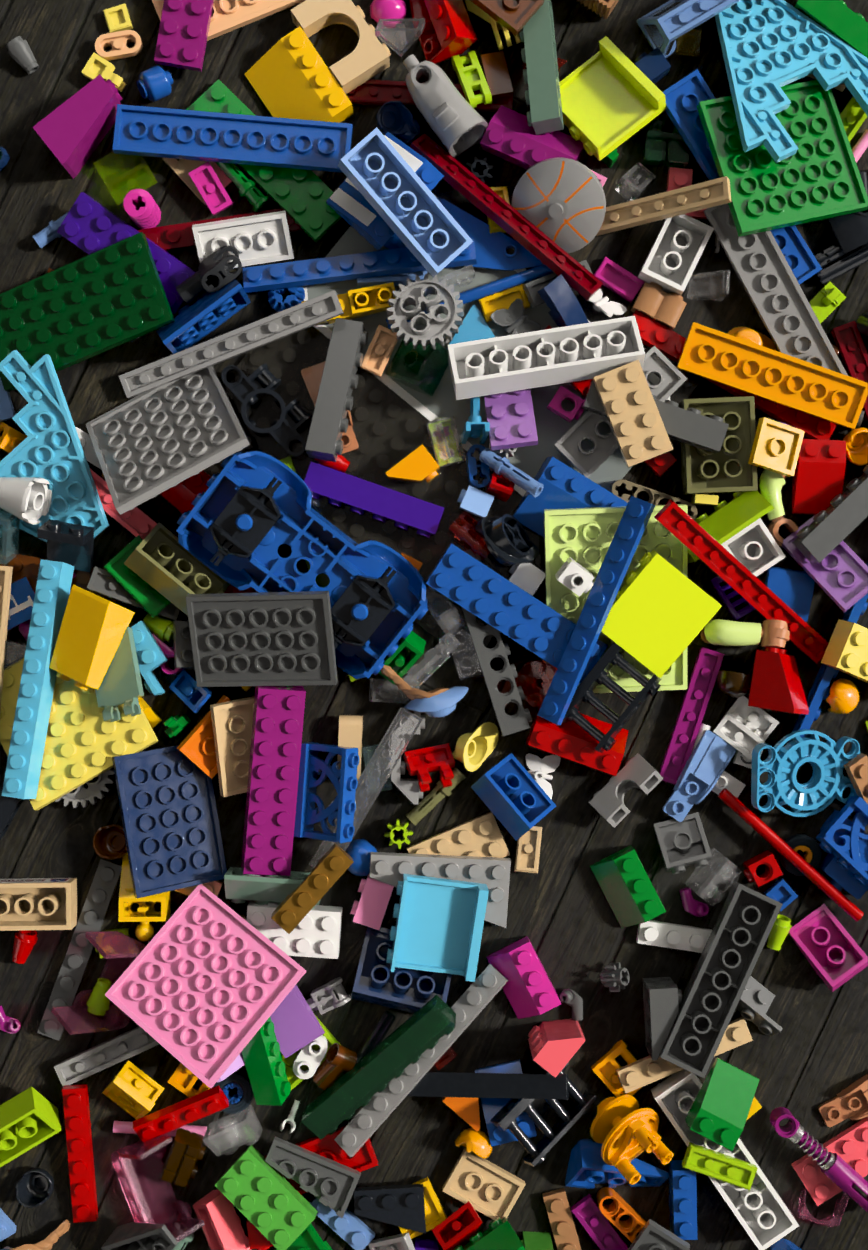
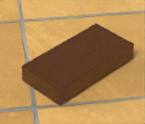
M504 52L480 55V62L492 95V100L513 96V88Z

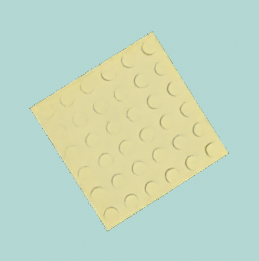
M24 659L4 670L0 711V742L7 756ZM56 676L36 799H29L33 809L40 810L113 768L112 757L138 753L158 742L144 712L141 710L140 715L131 716L130 714L126 716L123 711L124 704L118 705L120 720L115 722L110 720L104 721L102 715L104 707H98L94 688L89 687L86 691L75 686V680L70 679L68 682Z

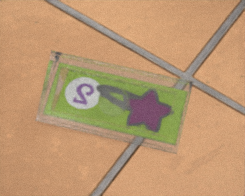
M454 416L435 418L428 422L427 429L437 464L440 467H445L466 461Z

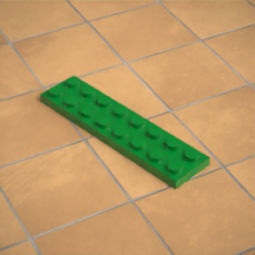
M219 79L186 109L256 116ZM237 164L315 242L319 241L342 219L326 203L334 192L311 170Z

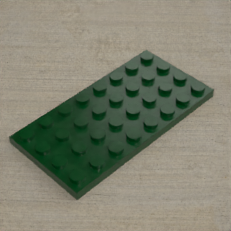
M140 232L0 294V362L13 350H17L32 367L45 354H49L55 371L58 372L175 322L145 234ZM0 371L4 390L7 392L16 390L13 384Z

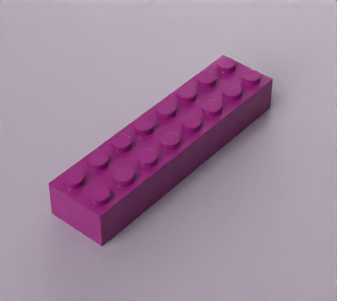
M303 686L255 687L241 861L243 874L286 876L291 874L306 690Z

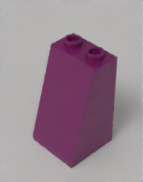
M99 74L33 126V129L74 179L115 123L117 104H121L120 101L123 98L111 80L105 81Z

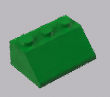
M631 845L590 866L621 928L645 923L666 912L635 849Z
M506 1217L494 1219L489 1223V1229L483 1233L481 1231L476 1232L469 1238L470 1242L462 1247L460 1244L452 1249L525 1250Z

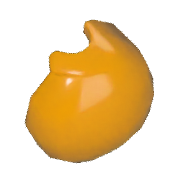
M864 427L852 429L843 439V441H846V458L858 466L867 465L868 429Z
M840 678L833 682L830 688V695L826 698V702L831 706L828 711L836 714H848L856 708L859 702V692L852 681Z
M473 1128L466 1129L461 1132L455 1141L457 1147L462 1145L466 1147L468 1153L473 1152L483 1159L490 1157L492 1153L490 1140L481 1130L477 1132Z

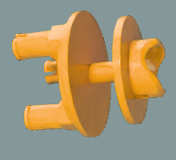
M634 1096L608 1097L597 1105V1116L592 1122L590 1135L595 1142L603 1143L601 1147V1158L608 1165L615 1166L631 1185L636 1184L640 1180L641 1174L630 1161L638 1157L643 1151L647 1153L653 1152L663 1165L668 1164L672 1160L671 1157L674 1156L673 1152L661 1141V1136L657 1133L659 1126L658 1114L651 1108L639 1109V1103Z

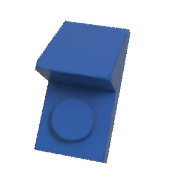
M184 669L169 686L196 714L212 694V691L207 687H197L196 679Z

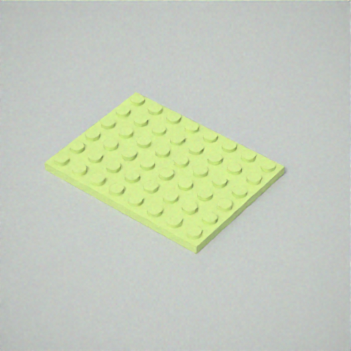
M677 504L688 514V505ZM655 505L625 577L630 571H635L640 566L639 561L645 553H651L654 549L688 578V547L654 518L665 505ZM627 506L544 509L546 605L577 624L591 589L586 594L583 592L579 597L559 582L555 575L566 560L571 557L594 576L593 582H595ZM603 632L600 633L598 639L608 645L604 651L605 653L614 641ZM687 648L660 678L662 680L659 682L661 686L658 691L687 690ZM624 651L622 654L624 659L647 678L651 679L654 673L628 652ZM547 662V688L549 689L557 668ZM612 666L608 671L609 678L627 692H639L644 688L618 666ZM598 684L593 690L594 693H613L603 684Z

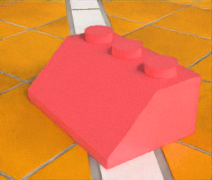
M572 1018L544 1021L539 1026L535 1025L528 1034V1042L533 1060L555 1078L586 1041L579 1022L572 1020Z

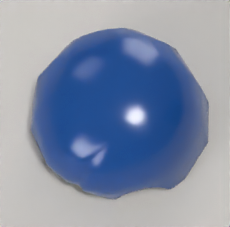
M355 839L348 843L344 849L354 861L347 870L355 876H367L370 874L371 852H377V850L367 840Z

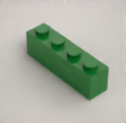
M798 0L794 6L797 10L868 58V22L865 21V18L860 13L853 12L843 0Z
M269 1017L241 1052L256 1104L282 1106L291 1092V1084L287 1079L285 1063L282 1061L280 1045L274 1032V1023L271 1021V1017Z

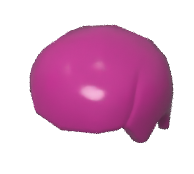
M373 0L370 5V16L380 27L394 28L404 20L407 10L404 0Z

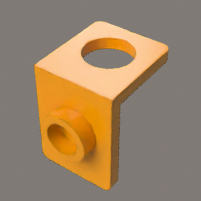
M0 422V433L4 430L0 437V448L10 453L28 436Z

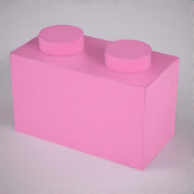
M370 875L367 876V879L362 878L358 888V892L362 893L360 900H354L350 914L354 915L353 922L380 930L394 886L370 878Z

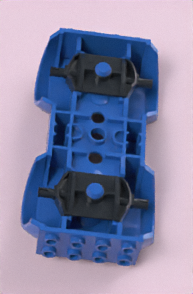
M259 451L243 454L239 452L226 457L221 464L224 469L209 479L206 484L209 487L207 491L199 493L191 503L194 508L191 511L185 512L177 521V524L180 525L176 530L178 532L179 544L206 567L240 591L250 587L259 593L329 591L336 666L355 679L369 678L372 674L376 676L384 666V658L387 655L391 657L398 649L399 639L401 637L405 639L413 630L414 620L416 618L421 620L428 611L426 585L421 574L406 558L394 549L373 540L358 544L311 508L312 494L309 487L298 474L280 460ZM281 544H287L291 547L292 553L289 557L283 558L279 556L278 547ZM305 559L310 563V570L303 573L297 569V562L299 560ZM321 573L328 575L330 579L328 586H318L316 583L317 575Z

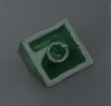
M403 338L385 374L418 392L433 396L449 365L448 350L437 342L434 350L430 344H427L426 350H423L422 344L413 349V342L406 346Z

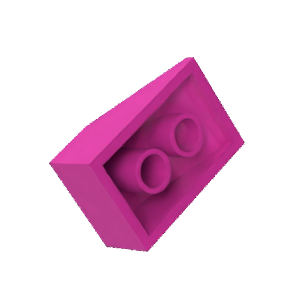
M825 904L795 924L789 931V935L831 992L868 966V956Z

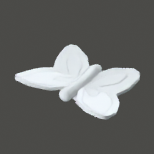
M601 289L589 299V301L594 303L593 308L596 311H602L608 317H612L613 314L623 315L627 311L626 307L614 301L607 302L609 301L607 296L602 298L603 293Z
M526 754V764L530 769L527 772L552 800V786L546 780H552L553 776L548 775V773L554 772L559 766L560 756L548 755L541 759L537 755Z

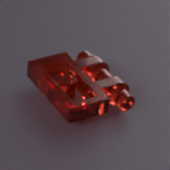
M463 511L448 529L455 534V538L459 541L463 540L469 545L474 554L478 553L485 559L490 551L486 546L485 540L475 531V525L478 522L466 511Z

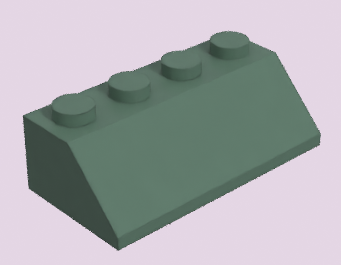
M230 867L224 875L226 899H232L231 902L245 903L246 900H253L258 905H267L269 902H278V905H280L311 872L291 871L290 876L243 874L241 867Z

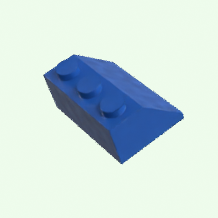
M512 753L471 786L516 841L556 807L555 803Z

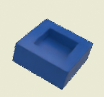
M782 878L778 879L764 892L767 897L783 904L780 911L798 897Z

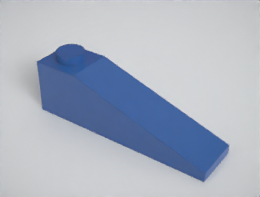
M582 1139L572 1148L565 1186L589 1189L595 1188V1184L608 1183L609 1188H616V1185L629 1182L615 1166L608 1165L601 1158L603 1143L593 1142L591 1139ZM637 1158L630 1161L641 1174V1178L636 1184L631 1185L629 1183L631 1187H657L669 1178L668 1172Z

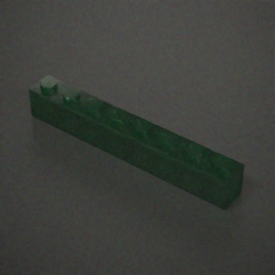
M435 995L356 1063L352 1070L346 1072L305 1107L301 1122L321 1140L327 1134H333L341 1122L344 1120L348 1121L360 1106L364 1107L369 1103L375 1093H381L387 1087L388 1082L393 1078L397 1079L400 1077L405 1068L410 1064H415L427 1049H433L442 1036L449 1035L456 1027V1013L438 995Z

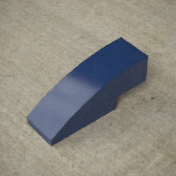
M562 274L537 291L551 310L548 313L558 327L589 323L580 303Z

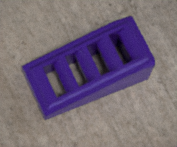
M719 575L710 580L732 620H738L755 610L741 595V598L731 603L729 599L739 593L734 590L726 595L724 591L731 588V586L726 584L721 587L719 583L724 580ZM744 602L745 607L736 611L734 607Z

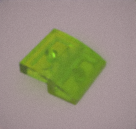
M111 152L93 163L117 206L124 202V198L129 191L134 189L146 190L158 183L143 156Z

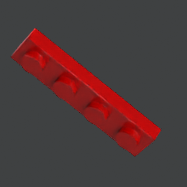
M218 1085L134 1120L133 1129L144 1143L228 1108L229 1101Z

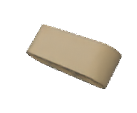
M339 715L338 746L358 748L357 780L358 783H361L363 716ZM338 754V761H340L338 767L341 770L342 756Z

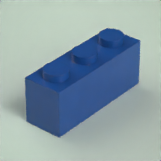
M671 1160L668 1163L670 1231L683 1240H698L696 1172L682 1166L683 1160Z

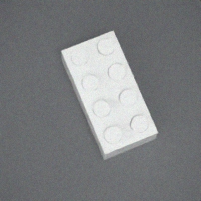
M250 901L248 904L247 922L288 956L338 959L343 907L315 905L293 931L288 934L271 919L272 913L279 906L278 902L258 905L255 904V901Z

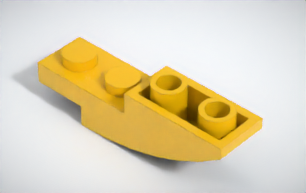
M394 282L349 290L345 294L337 295L344 314L319 324L335 323V318L352 320L387 310V308L391 307L388 300L395 299L392 293L395 291Z

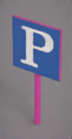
M27 577L11 584L8 630L31 619L35 592Z

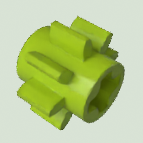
M397 819L395 825L387 824L391 831L384 833V836L390 837L389 846L395 843L401 849L402 843L410 844L407 835H413V831H407L409 822L403 825ZM401 829L404 830V831H403V836H404L403 838L400 837V836L397 837V838L394 837V836H395L394 830H396V831H400Z

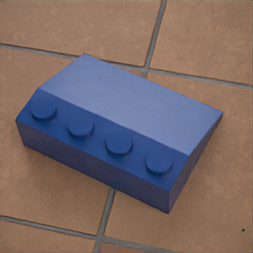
M233 279L216 292H205L191 306L187 304L178 311L179 315L174 318L175 322L161 327L156 332L165 346L175 354L194 346L251 303L241 284L236 279Z
M552 456L545 459L534 478L544 485L542 492L536 498L526 492L513 517L523 526L544 538V509L627 506L628 503Z

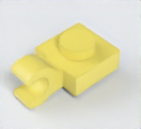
M96 53L92 54L81 71L90 80H93L99 74L105 81L110 79L120 92L126 86L123 78L113 73L115 70L114 65Z

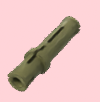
M457 767L453 770L452 786L443 788L439 780L436 783L437 786L406 814V817L414 825H417L443 798L449 797L452 794L451 791L466 778Z

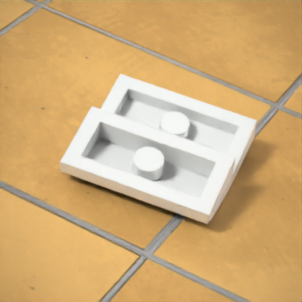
M741 696L738 697L713 732L751 760L754 747L757 744L765 743V740L779 724V721L761 708L748 706L749 699Z

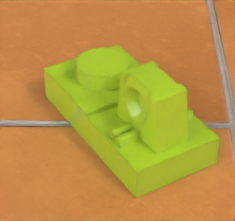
M828 282L813 297L809 304L820 324L839 306L846 296L831 282Z

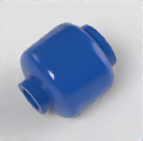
M154 66L142 71L137 81V87L142 97L152 102L169 96L171 85L173 84L170 72L168 70L164 71L160 66Z

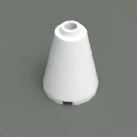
M0 477V508L32 525L39 524L41 522L39 518L42 515H47L51 505L52 490H49L47 484H50L49 481L40 477Z

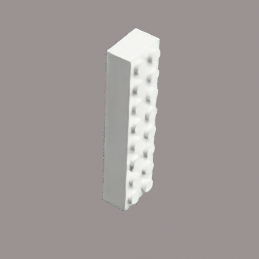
M635 316L447 345L448 363L456 400L593 379L595 376L638 359L643 370L645 351Z
M685 1069L672 1074L653 1087L651 1092L686 1145L688 1146L689 1142L757 1166L758 1169L750 1190L710 1176L708 1177L759 1250L767 1249L799 1227L797 1221L740 1138L733 1151L689 1129L685 1118L703 1084L696 1074Z

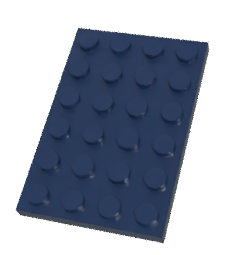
M179 745L112 757L135 898L222 880L227 872L212 779L177 749Z

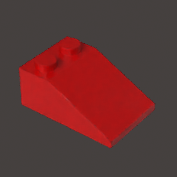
M803 439L795 473L792 476V514L816 515L820 511L826 510L831 505L830 501L836 495H842L846 468V441Z

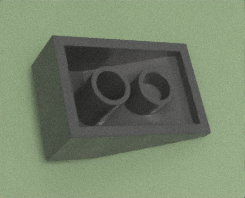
M671 977L642 978L645 1044L652 1060H658L678 1015V1004H682L681 989H678L677 984L673 982Z

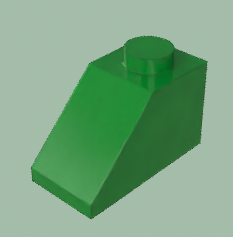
M413 631L405 639L403 637L399 639V647L391 657L387 655L384 658L383 664L390 666L401 678L424 654L426 641ZM380 670L379 674L395 685L393 680H390L388 677L383 675Z

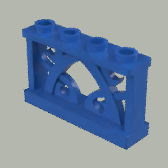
M314 742L301 744L294 837H305L336 843L352 841L355 831L353 825L356 810L355 793L358 785V748ZM319 751L329 752L325 761L318 757ZM337 754L342 756L341 770L338 767L340 761L334 762L332 766L330 765L332 758ZM328 776L338 795L325 809L323 801L316 795V787L320 786ZM337 818L336 833H333L328 828L326 819H328L330 825L336 826L334 821ZM321 822L323 832L314 831V824Z
M851 796L846 801V805L825 829L817 835L816 839L821 842L819 846L828 854L832 853L837 858L836 862L843 869H849L854 874L853 878L856 882L864 887L865 885L868 887V874L865 872L868 871V863L862 862L859 852V838L868 840V835L860 832V829L865 831V826L868 825V804L860 796ZM853 811L856 813L851 826L842 824ZM838 829L849 831V836H839L844 840L842 846L837 845L833 839L834 833Z

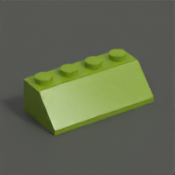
M758 491L735 492L732 494L734 499L728 503L726 500L721 501L713 507L715 511L709 516L704 513L694 521L718 543L722 544L773 510L772 504ZM688 548V563L699 560L700 558Z

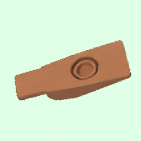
M325 362L301 370L314 406ZM349 410L346 419H348L347 432L343 433L341 441H343L342 454L359 448L352 428L353 422Z
M868 1074L842 1090L836 1097L818 1106V1110L828 1127H833L848 1118L860 1120L868 1117Z

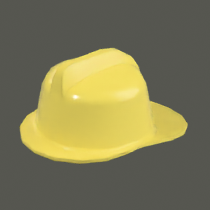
M486 722L479 726L474 733L461 735L452 753L453 757L462 762L467 771L474 772L478 770L497 745L499 739L498 727L494 723Z

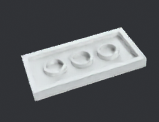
M285 210L192 225L200 263L223 246H232L237 250L242 267L294 259ZM226 251L222 254V257L235 254L231 251Z

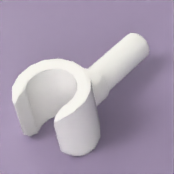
M294 1100L288 1118L280 1124V1131L284 1129L285 1123L291 1125L289 1134L295 1130L296 1124L294 1119L300 1101Z

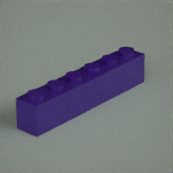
M312 461L304 480L311 491L312 498L318 500L320 496L328 498L329 504L341 507L342 504L351 506L350 511L361 515L364 514V511L373 514L372 518L384 523L386 519L394 521L395 527L407 530L408 527L417 529L416 534L427 538L430 537V534L436 535L444 512V507Z

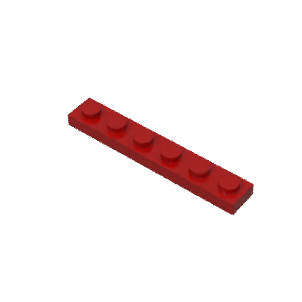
M88 1084L65 1085L62 1089L73 1223L94 1222L98 1219Z

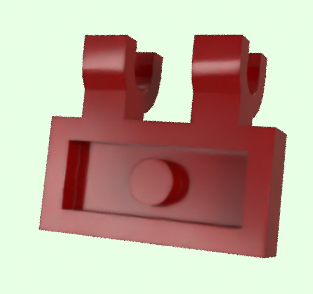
M448 743L404 752L403 758L409 775H417L420 792L430 790L429 783L432 782L429 772L434 771L440 772V781L443 788L452 786L451 779L454 778V774L451 768H454L455 760Z

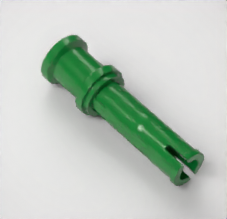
M215 162L237 186L239 195L242 198L245 197L253 206L254 212L260 211L267 205L271 198L268 195L265 196L256 186L257 183L252 179L249 180L236 164Z

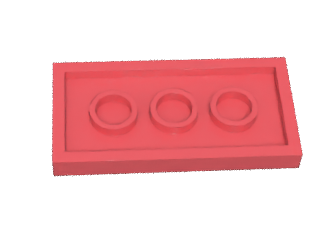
M868 1117L863 1118L823 1144V1148H827L828 1152L839 1155L863 1178L868 1175ZM806 1154L791 1164L817 1206L843 1191L821 1172V1167L817 1165L816 1160H812V1156Z

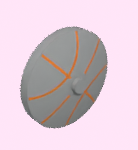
M555 157L534 164L523 174L514 189L511 206L565 252L572 253L589 244L599 232L605 218L606 198L599 179L588 167L573 159Z

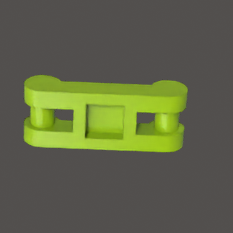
M475 51L467 52V55L461 57L459 55L452 56V66L457 73L466 101L473 108L477 107V104L484 103V105L492 103V95ZM480 90L481 94L474 95L473 91Z

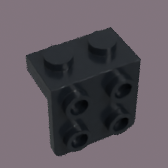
M49 519L37 529V538L47 540V560L64 562L74 566L75 570L89 572L93 568V527Z

